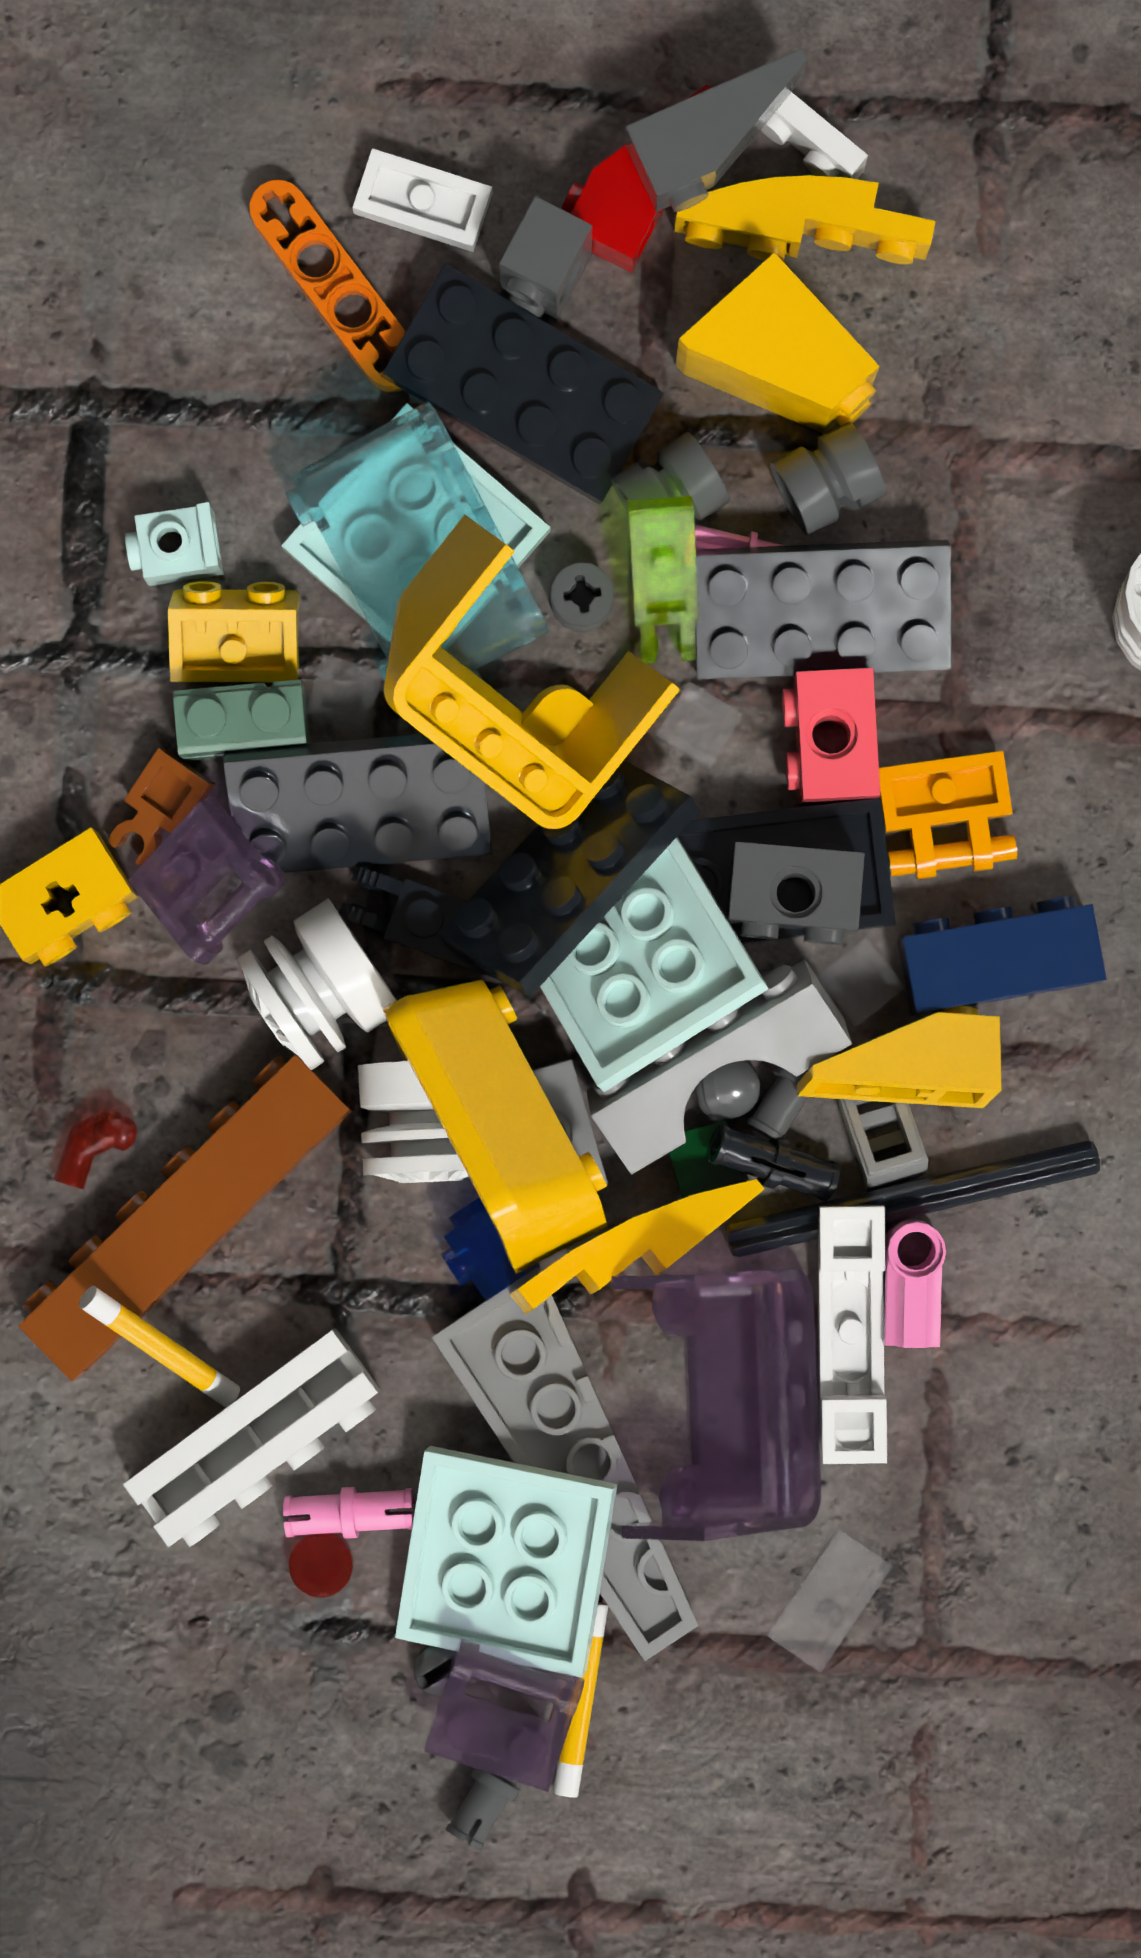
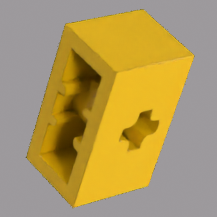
M91 827L0 884V925L22 961L33 964L40 959L45 967L55 963L76 949L77 945L73 938L93 925L100 933L128 917L131 911L127 904L137 899L138 895L100 834ZM59 887L70 893L78 891L80 894L71 902L75 910L71 916H67L58 910L53 912L49 910V908L57 903V897L54 892Z

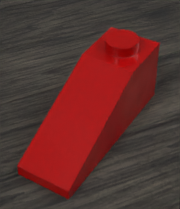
M705 84L703 87H701L688 98L693 97L706 90H709L713 87ZM625 145L593 168L584 186L575 182L561 208L593 225L592 254L630 273H633L664 209L658 212L655 211Z

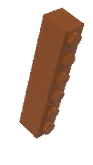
M295 1054L288 1062L280 1055L273 1059L252 1081L259 1090L242 1107L234 1100L226 1105L206 1126L213 1135L196 1152L189 1145L180 1150L160 1171L167 1180L150 1197L143 1190L134 1195L114 1216L121 1225L104 1242L97 1235L93 1236L70 1258L68 1262L75 1270L58 1287L49 1280L23 1304L22 1307L29 1315L18 1327L71 1382L80 1379L122 1338V1336L79 1307V1301L88 1288L91 1286L97 1287L142 1318L353 1111L314 1070L308 1068L298 1055Z

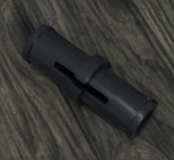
M720 1124L713 1132L708 1145V1162L757 1177L762 1186L770 1189L782 1185L815 1196L819 1200L828 1201L838 1185L840 1165L837 1162L826 1161L791 1149L789 1141L777 1138V1140L771 1138L767 1141Z

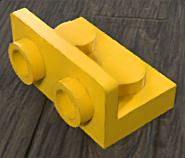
M198 581L184 585L183 589L174 590L168 606L170 682L273 683L277 681L298 680V611L300 592L297 590H285L283 584L276 582L253 583L247 586V590H221V585L218 583Z

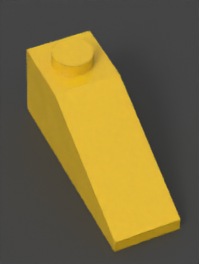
M970 1006L942 1009L940 1012L813 1065L797 1083V1096L984 1108L1002 1091L1000 1016L979 1015V1010Z

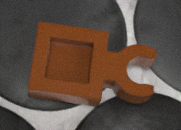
M165 747L158 748L124 799L126 803L138 810L133 820L121 822L113 829L109 838V844L114 848L122 847L131 833L139 834L144 841V849L135 863L141 867L150 865L161 853L162 831L166 830L174 837L181 836L216 783Z

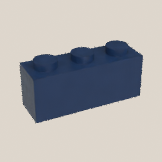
M1065 896L1036 902L1038 914L1013 918L1012 908L1002 907L973 913L975 925L950 929L949 918L933 919L911 924L913 936L903 937L898 941L911 1016L937 1012L951 1007L972 1006L1097 984L1107 980L1093 904L1076 907L1074 896Z

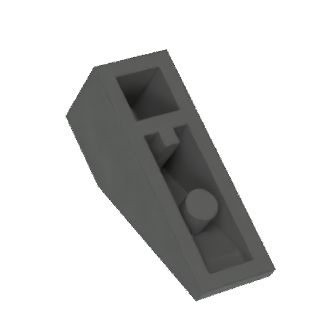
M802 48L625 126V146L656 212L672 206L674 212H680L701 203L709 196L707 189L716 185L804 78L808 59Z

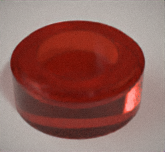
M334 1533L306 1535L296 1544L289 1559V1572L294 1584L303 1593L318 1598L329 1597L340 1592L349 1582L354 1570V1557L351 1548L343 1538Z

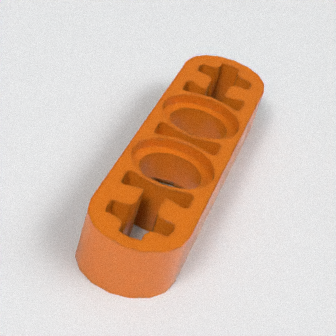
M270 180L261 184L253 193L249 203L250 216L258 234L367 380L377 389L385 392H399L403 390L382 378L383 372L379 374L375 370L380 365V358L370 341L365 344L362 350H359L355 343L372 337L381 324L385 323L389 329L379 333L380 339L387 349L394 354L406 333L404 328L303 193L294 184L284 180ZM272 198H275L280 204L287 203L289 200L293 202L289 212L292 222L300 232L305 229L308 223L312 224L315 228L299 234L287 249H283L280 245L291 240L288 231L276 218L269 222L263 220L269 214L266 203ZM312 245H321L328 248L334 256L332 269L321 277L312 278L305 275L298 267V259L305 248ZM349 295L364 297L370 303L372 309L369 320L364 325L356 328L342 325L335 315L338 303Z

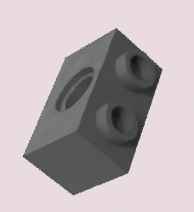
M535 196L499 263L501 293L509 296L507 300L537 318L541 319L542 315H545L557 322L592 257L593 225Z
M735 842L732 853L727 920L730 924L740 925V936L778 939L779 928L805 930V942L841 945L843 934L854 935L859 929L865 853ZM788 878H798L805 881L812 891L810 907L802 912H791L784 909L777 899L779 883Z

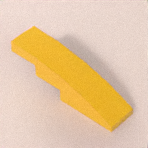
M757 1179L693 1194L633 1217L573 1249L509 1295L526 1315L574 1276L580 1280L590 1294H593L639 1257H642L657 1275L670 1267L761 1193L764 1187Z

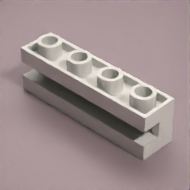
M335 1328L129 1479L123 1486L137 1505L143 1504L156 1522V1525L153 1527L168 1547L181 1538L191 1547L221 1525L214 1514L235 1499L240 1508L243 1509L269 1490L273 1485L266 1477L267 1474L285 1461L288 1462L294 1471L323 1450L325 1447L318 1437L328 1429L339 1423L343 1430L347 1432L377 1410L369 1399L375 1396L381 1389Z

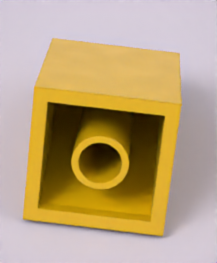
M775 252L679 338L675 365L684 375L822 434L826 433L835 423L842 426L849 421L851 423L855 422L870 407L872 403L869 399L877 391L873 387V383L880 367Z

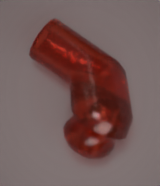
M104 1110L74 1125L69 1132L54 1180L84 1189L95 1156L112 1147L121 1151L129 1149L136 1140V1123L130 1117H122L118 1110Z

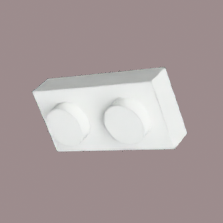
M792 92L761 129L775 143L783 145L788 141L806 156L803 159L804 165L815 176L858 179L864 172L868 155Z
M372 148L352 208L353 213L474 252L493 189L492 186Z

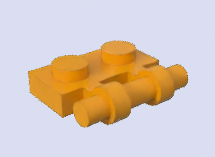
M1004 751L879 768V798H881L885 833L909 830L911 838L910 849L887 852L891 877L915 874L917 880L936 877V870L971 866L974 872L993 869L994 862L1017 859V846L1014 834L990 837L988 819L1006 817L1013 814ZM966 822L968 841L933 845L931 827Z

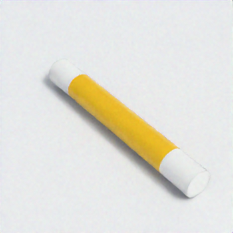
M91 1286L84 1292L79 1301V1307L222 1406L228 1407L237 1399L240 1386L97 1287Z
M598 1602L587 1672L582 1678L571 1676L553 1787L554 1794L565 1797H578L608 1612V1605Z

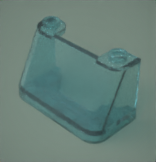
M429 401L290 475L295 488L285 492L302 527L312 522L315 523L380 644L385 658L375 663L384 682L397 602L403 591L464 515L468 516L504 542L442 421ZM512 556L441 646L471 671L549 633L546 621Z

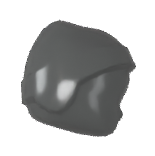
M744 1060L726 1064L703 1078L695 1087L699 1107L711 1121L730 1120L749 1112L756 1104L760 1094V1080L751 1061Z

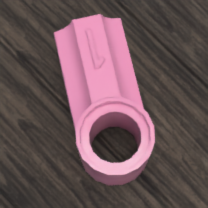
M913 1218L900 1220L892 1225L885 1234L883 1340L885 1346L904 1348L940 1347L942 1265L946 1255V1248L940 1233L922 1220ZM922 1232L926 1234L930 1241L931 1249L929 1256L923 1263L916 1266L902 1264L897 1252L899 1242L908 1233Z

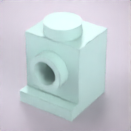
M209 502L196 504L195 507L134 516L137 531L125 533L129 566L131 571L142 569L143 578L149 586L224 575L215 513ZM176 532L182 537L180 548L172 553L160 550L159 541L165 533Z

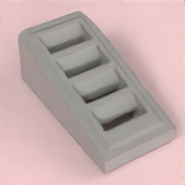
M837 1099L867 1192L914 1179L927 1173L929 1160L908 1103L891 1102L892 1105L859 1115L856 1106L872 1101ZM897 1122L899 1131L867 1139L865 1131ZM905 1147L906 1154L880 1162H875L873 1156Z

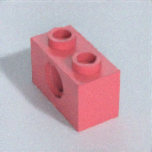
M873 668L796 672L793 678V688L782 689L784 727L796 728L797 752H786L787 789L799 790L800 805L833 804L879 798L880 780ZM826 721L839 724L847 735L846 748L833 754L821 751L815 745L812 737L813 728L816 725Z

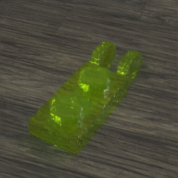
M692 496L627 500L635 627L639 626L641 660L646 664L656 663L659 646L655 625L665 624L679 625L676 640L677 651L681 654V661L696 660L694 622H699Z

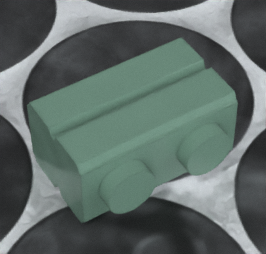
M301 679L273 682L272 687L268 688L265 683L173 691L178 755L185 762L223 759L224 752L311 744L306 689Z

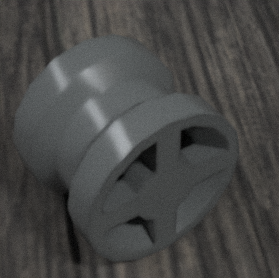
M575 563L566 566L556 575L551 586V607L554 616L563 627L574 632H589L598 629L608 620L613 610L614 588L609 576L601 568L591 563Z

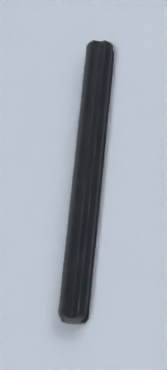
M1083 1141L731 1223L726 1227V1237L733 1256H747L818 1239L819 1206L884 1205L885 1223L1094 1175L1100 1171V1158L1094 1142Z

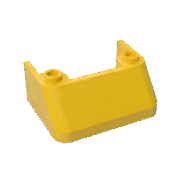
M464 515L403 591L397 602L384 682L385 699L388 705L405 721L537 824L548 829L562 828L571 824L579 817L680 689L628 651L590 700L573 687L554 685L541 691L526 710L522 712L443 649L441 646L454 631L459 621L515 552L496 536Z
M477 980L405 996L382 1008L403 1060L408 1061L497 1229L510 1264L516 1274L607 1227L602 1204L597 1194V1191L607 1187L606 1182L590 1152L588 1151L578 1157L508 1026V1024L516 1021L517 1017L500 985L489 990L483 980Z

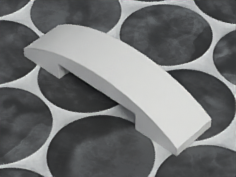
M884 1205L819 1206L818 1354L822 1464L887 1463V1407L884 1395L883 1344Z

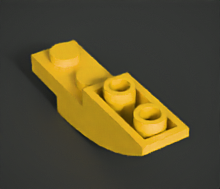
M807 175L772 177L742 182L708 192L709 196L701 203L677 212L674 232L686 234V242L702 248L720 249L723 242L747 247V254L763 261L768 259L774 252L782 261H784L785 256L797 258L802 235L805 234L814 236V243L826 249L849 251L852 245L877 250L876 256L884 261L896 264H912L914 258L926 259L931 246L936 221L874 208L879 185L877 182L845 177Z

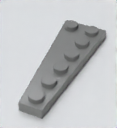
M536 1267L432 1336V1339L514 1463L618 1484L600 1594L643 1660L646 1661L699 1625L553 1296L548 1297L534 1310L525 1315L509 1295L541 1272Z

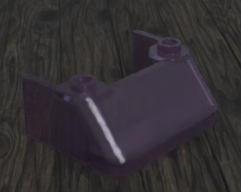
M796 1268L612 1276V1289H653L652 1311L659 1327L669 1336L687 1337L692 1464L674 1467L666 1476L660 1489L659 1501L662 1509V1520L621 1525L622 1539L710 1541L809 1525L817 1516L821 1504V1471L814 1300L812 1287L807 1276Z

